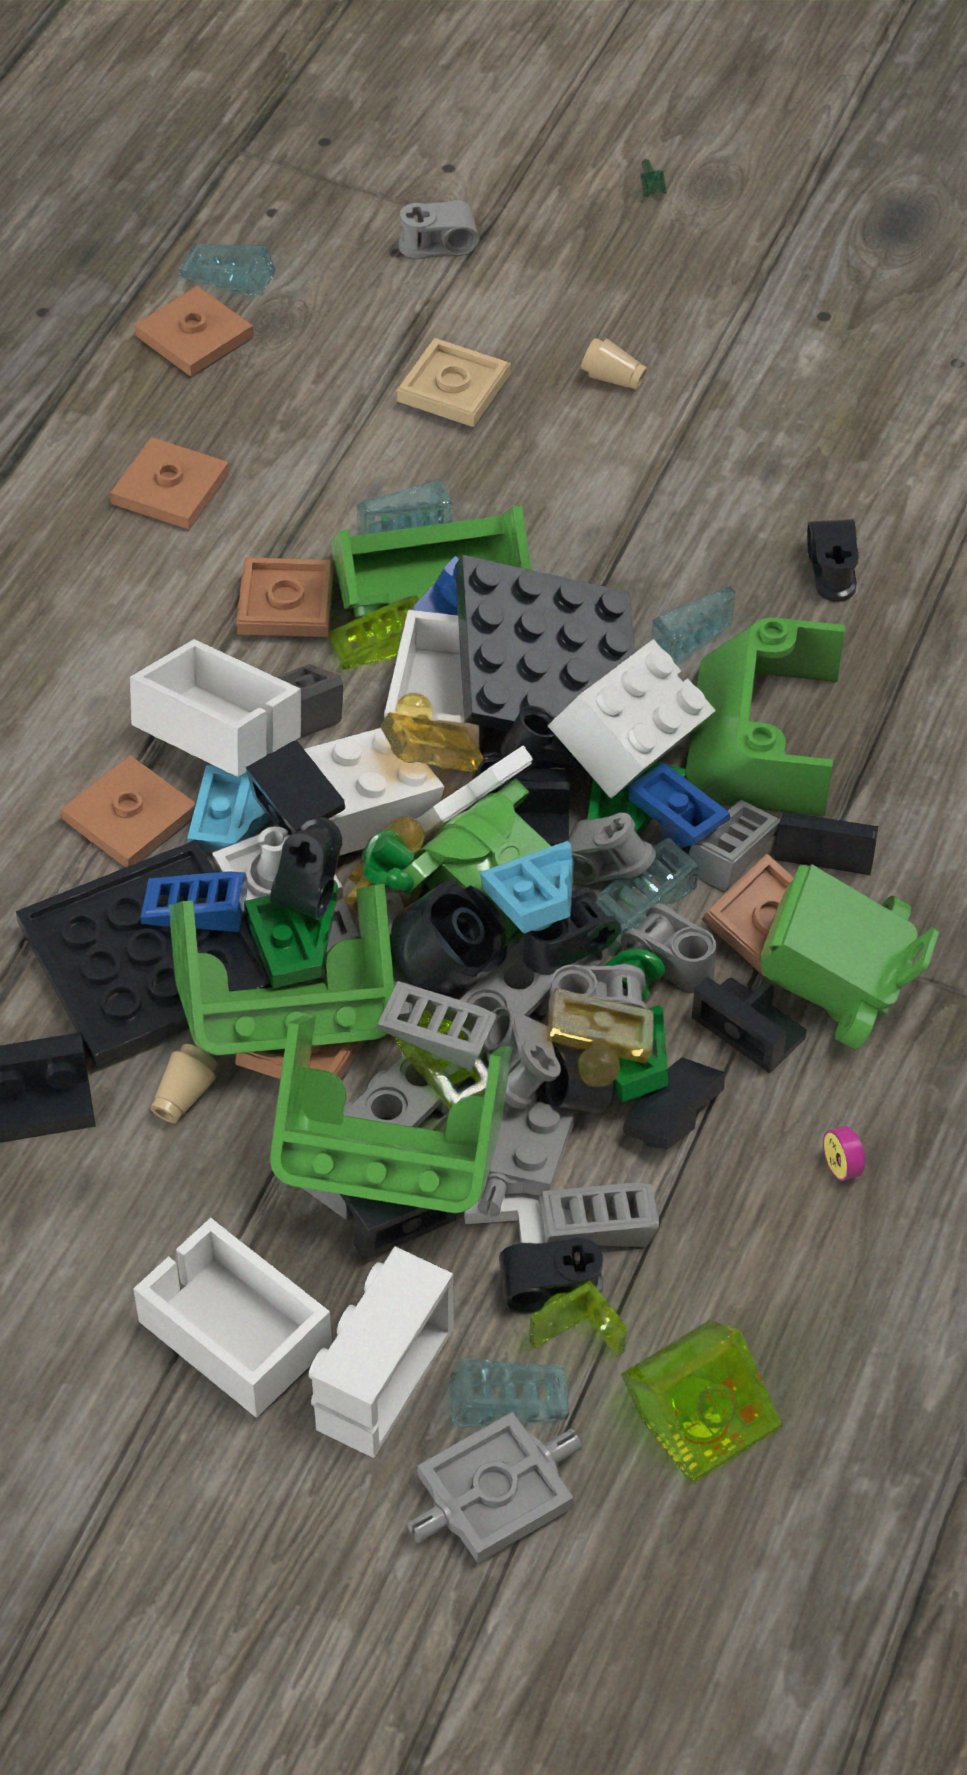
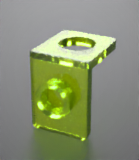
M589 1281L569 1294L560 1293L546 1302L542 1310L531 1316L529 1342L533 1348H538L581 1321L588 1319L613 1352L619 1356L625 1352L627 1327L593 1283ZM602 1314H603L604 1317L607 1319V1321H608V1323H609V1325H610L612 1331L610 1330V1328L607 1326L606 1322L604 1321Z

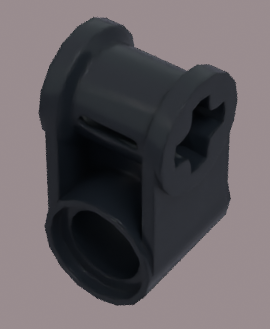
M854 519L808 521L809 561L812 562L818 594L824 599L836 602L851 598L856 592L857 580L854 569L858 565L859 560Z
M324 817L310 818L301 826L300 831L294 832L285 840L282 846L278 872L271 888L270 902L316 920L321 919L325 914L334 891V876L343 838L340 829L333 821Z
M589 887L576 889L572 892L570 917L554 922L546 929L529 931L524 934L523 961L535 973L543 975L554 974L557 969L563 966L571 965L591 954L599 953L608 948L619 936L621 923L614 916L606 915L596 903V894Z
M562 1022L550 1024L548 1028L551 1033V1042L555 1056L560 1064L561 1072L554 1081H545L540 1086L548 1104L552 1108L602 1113L610 1105L613 1096L614 1086L610 1071L605 1068L591 1046L590 1039L584 1032Z
M574 1238L537 1244L518 1243L506 1247L500 1252L499 1264L504 1305L511 1312L530 1314L544 1309L572 1306L583 1307L595 1302L603 1292L604 1279L601 1273L603 1255L600 1248L588 1239ZM575 1252L580 1253V1260H575ZM584 1284V1292L579 1293V1285Z

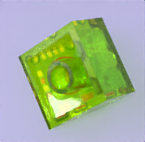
M708 1320L621 1373L641 1421L685 1477L693 1483L782 1427V1423L744 1336L739 1329Z

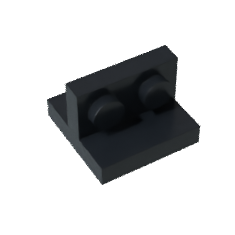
M80 1033L0 1045V1143L96 1127L84 1045Z

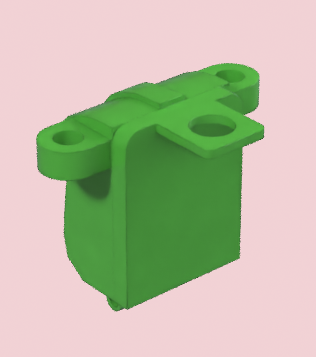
M517 778L510 781L497 793H490L484 796L466 812L457 814L436 832V837L414 854L412 864L404 870L414 880L413 888L403 891L407 897L414 894L425 884L432 890L440 883L448 880L457 881L454 885L463 889L470 885L479 889L491 900L503 919L506 930L500 934L502 948L506 945L509 946L511 943L517 944L524 938L525 933L514 924L483 890L480 872L551 847L514 811L530 793Z
M800 865L797 868L794 879L788 884L775 913L761 952L762 974L776 985L823 1007L834 1021L839 1022L835 1039L856 1050L868 1038L875 1020L887 1014L889 1006L896 1002L900 989L927 969L939 930L932 927L917 938L918 933L915 926L908 921L911 913V906L891 895L880 905L816 866ZM924 947L920 958L915 963V965L912 966L917 954Z

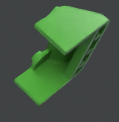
M522 505L510 508L501 516L349 536V529L340 530L331 540L332 555L344 609H354L355 617L381 614V605L420 600L435 584L442 570L455 556L460 559L462 555L531 570Z
M773 617L764 618L704 656L700 662L697 688L716 711L691 733L685 779L719 805L734 806L739 800H743L759 809L825 816L833 759L784 754L786 740L782 731L768 723L749 721L755 673L838 682L845 625Z
M385 884L356 889L361 939L343 940L334 944L328 950L324 961L325 982L277 988L229 991L227 972L223 963L211 954L198 953L193 901H182L169 905L176 986L195 1044L202 1051L212 1055L285 1049L288 1023L305 1014L316 1016L312 1046L375 1040L387 1035L388 1033L376 1028L394 990Z
M305 1014L289 1022L270 1154L271 1168L280 1181L295 1187L451 1213L467 1211L480 1200L485 1189L501 1129L512 1047L502 1045L490 1055L485 1095H468L458 1100L448 1114L446 1132L344 1116L346 1089L343 1082L330 1071L309 1068L316 1016Z

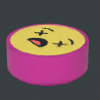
M848 1126L826 1131L823 1137V1149L827 1164L835 1178L839 1181H845L861 1176L865 1169V1154L861 1141L855 1131Z

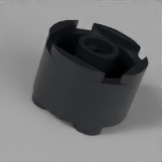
M450 880L440 883L402 910L394 919L389 936L391 958L398 962L402 971L416 987L447 997H454L500 967L506 958L508 945L502 948L500 934L506 929L499 911L491 900L479 889L471 885L463 889L454 885L457 881Z

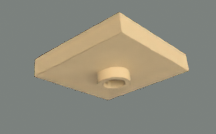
M434 338L396 390L397 402L474 427L510 376L511 363Z

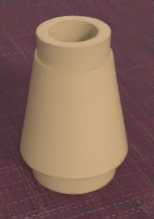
M597 338L591 342L581 364V369L589 373V378L627 388L630 387L634 390L639 389L648 367L640 364L639 361L609 339L601 341Z
M183 1044L179 1052H172L155 1095V1100L150 1107L152 1112L161 1119L176 1124L180 1117L186 1113L216 1080L214 1074L218 1067L216 1060L200 1048L190 1044Z

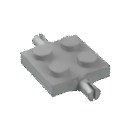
M540 1087L532 1094L533 1099L526 1108H514L504 1102L501 1129L485 1190L478 1204V1209L484 1215L488 1214L491 1205L490 1216H497L500 1213L506 1193H527L540 1196L542 1191L553 1189L574 1126L575 1110L552 1108L549 1104L537 1102L542 1091ZM474 1089L472 1095L484 1096L485 1091Z
M511 1412L417 1465L418 1477L433 1497L435 1507L407 1521L410 1533L415 1537L416 1542L421 1543L422 1540L447 1527L461 1538L477 1563L485 1560L573 1508L574 1497L558 1476L556 1463L582 1450L579 1437L575 1436V1432L572 1429H568L563 1434L543 1444L540 1440L530 1435L515 1414Z

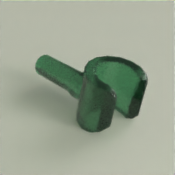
M644 159L641 162L644 172L640 174L643 197H649V194L653 193L666 194L664 170H654L651 161Z

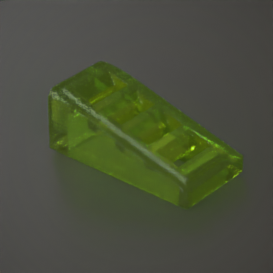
M417 595L400 599L329 631V638L342 669L345 670L397 657L408 610H414L415 604L419 601ZM375 635L376 640L370 642L368 637ZM357 640L360 647L352 650L349 641Z
M425 1010L417 1026L427 1029L433 1013ZM443 1018L437 1032L447 1035L453 1022ZM460 1031L458 1039L467 1041L463 1033ZM395 1036L393 1037L406 1058L450 1110L458 1100L465 1096L485 1095L488 1070L479 1057L472 1071L462 1068L446 1077L442 1070L454 1063L443 1058L435 1061L432 1053ZM472 1076L477 1083L457 1094L452 1086Z

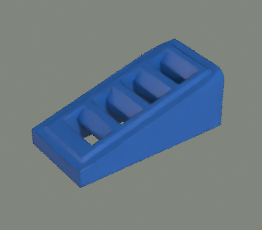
M227 871L149 878L141 913V924L170 926L169 905L178 903L179 897H188L187 901H193L195 927L197 929L240 932L244 913V901H246L247 897L245 872ZM160 895L169 896L167 907H157ZM198 898L206 899V903L197 904Z

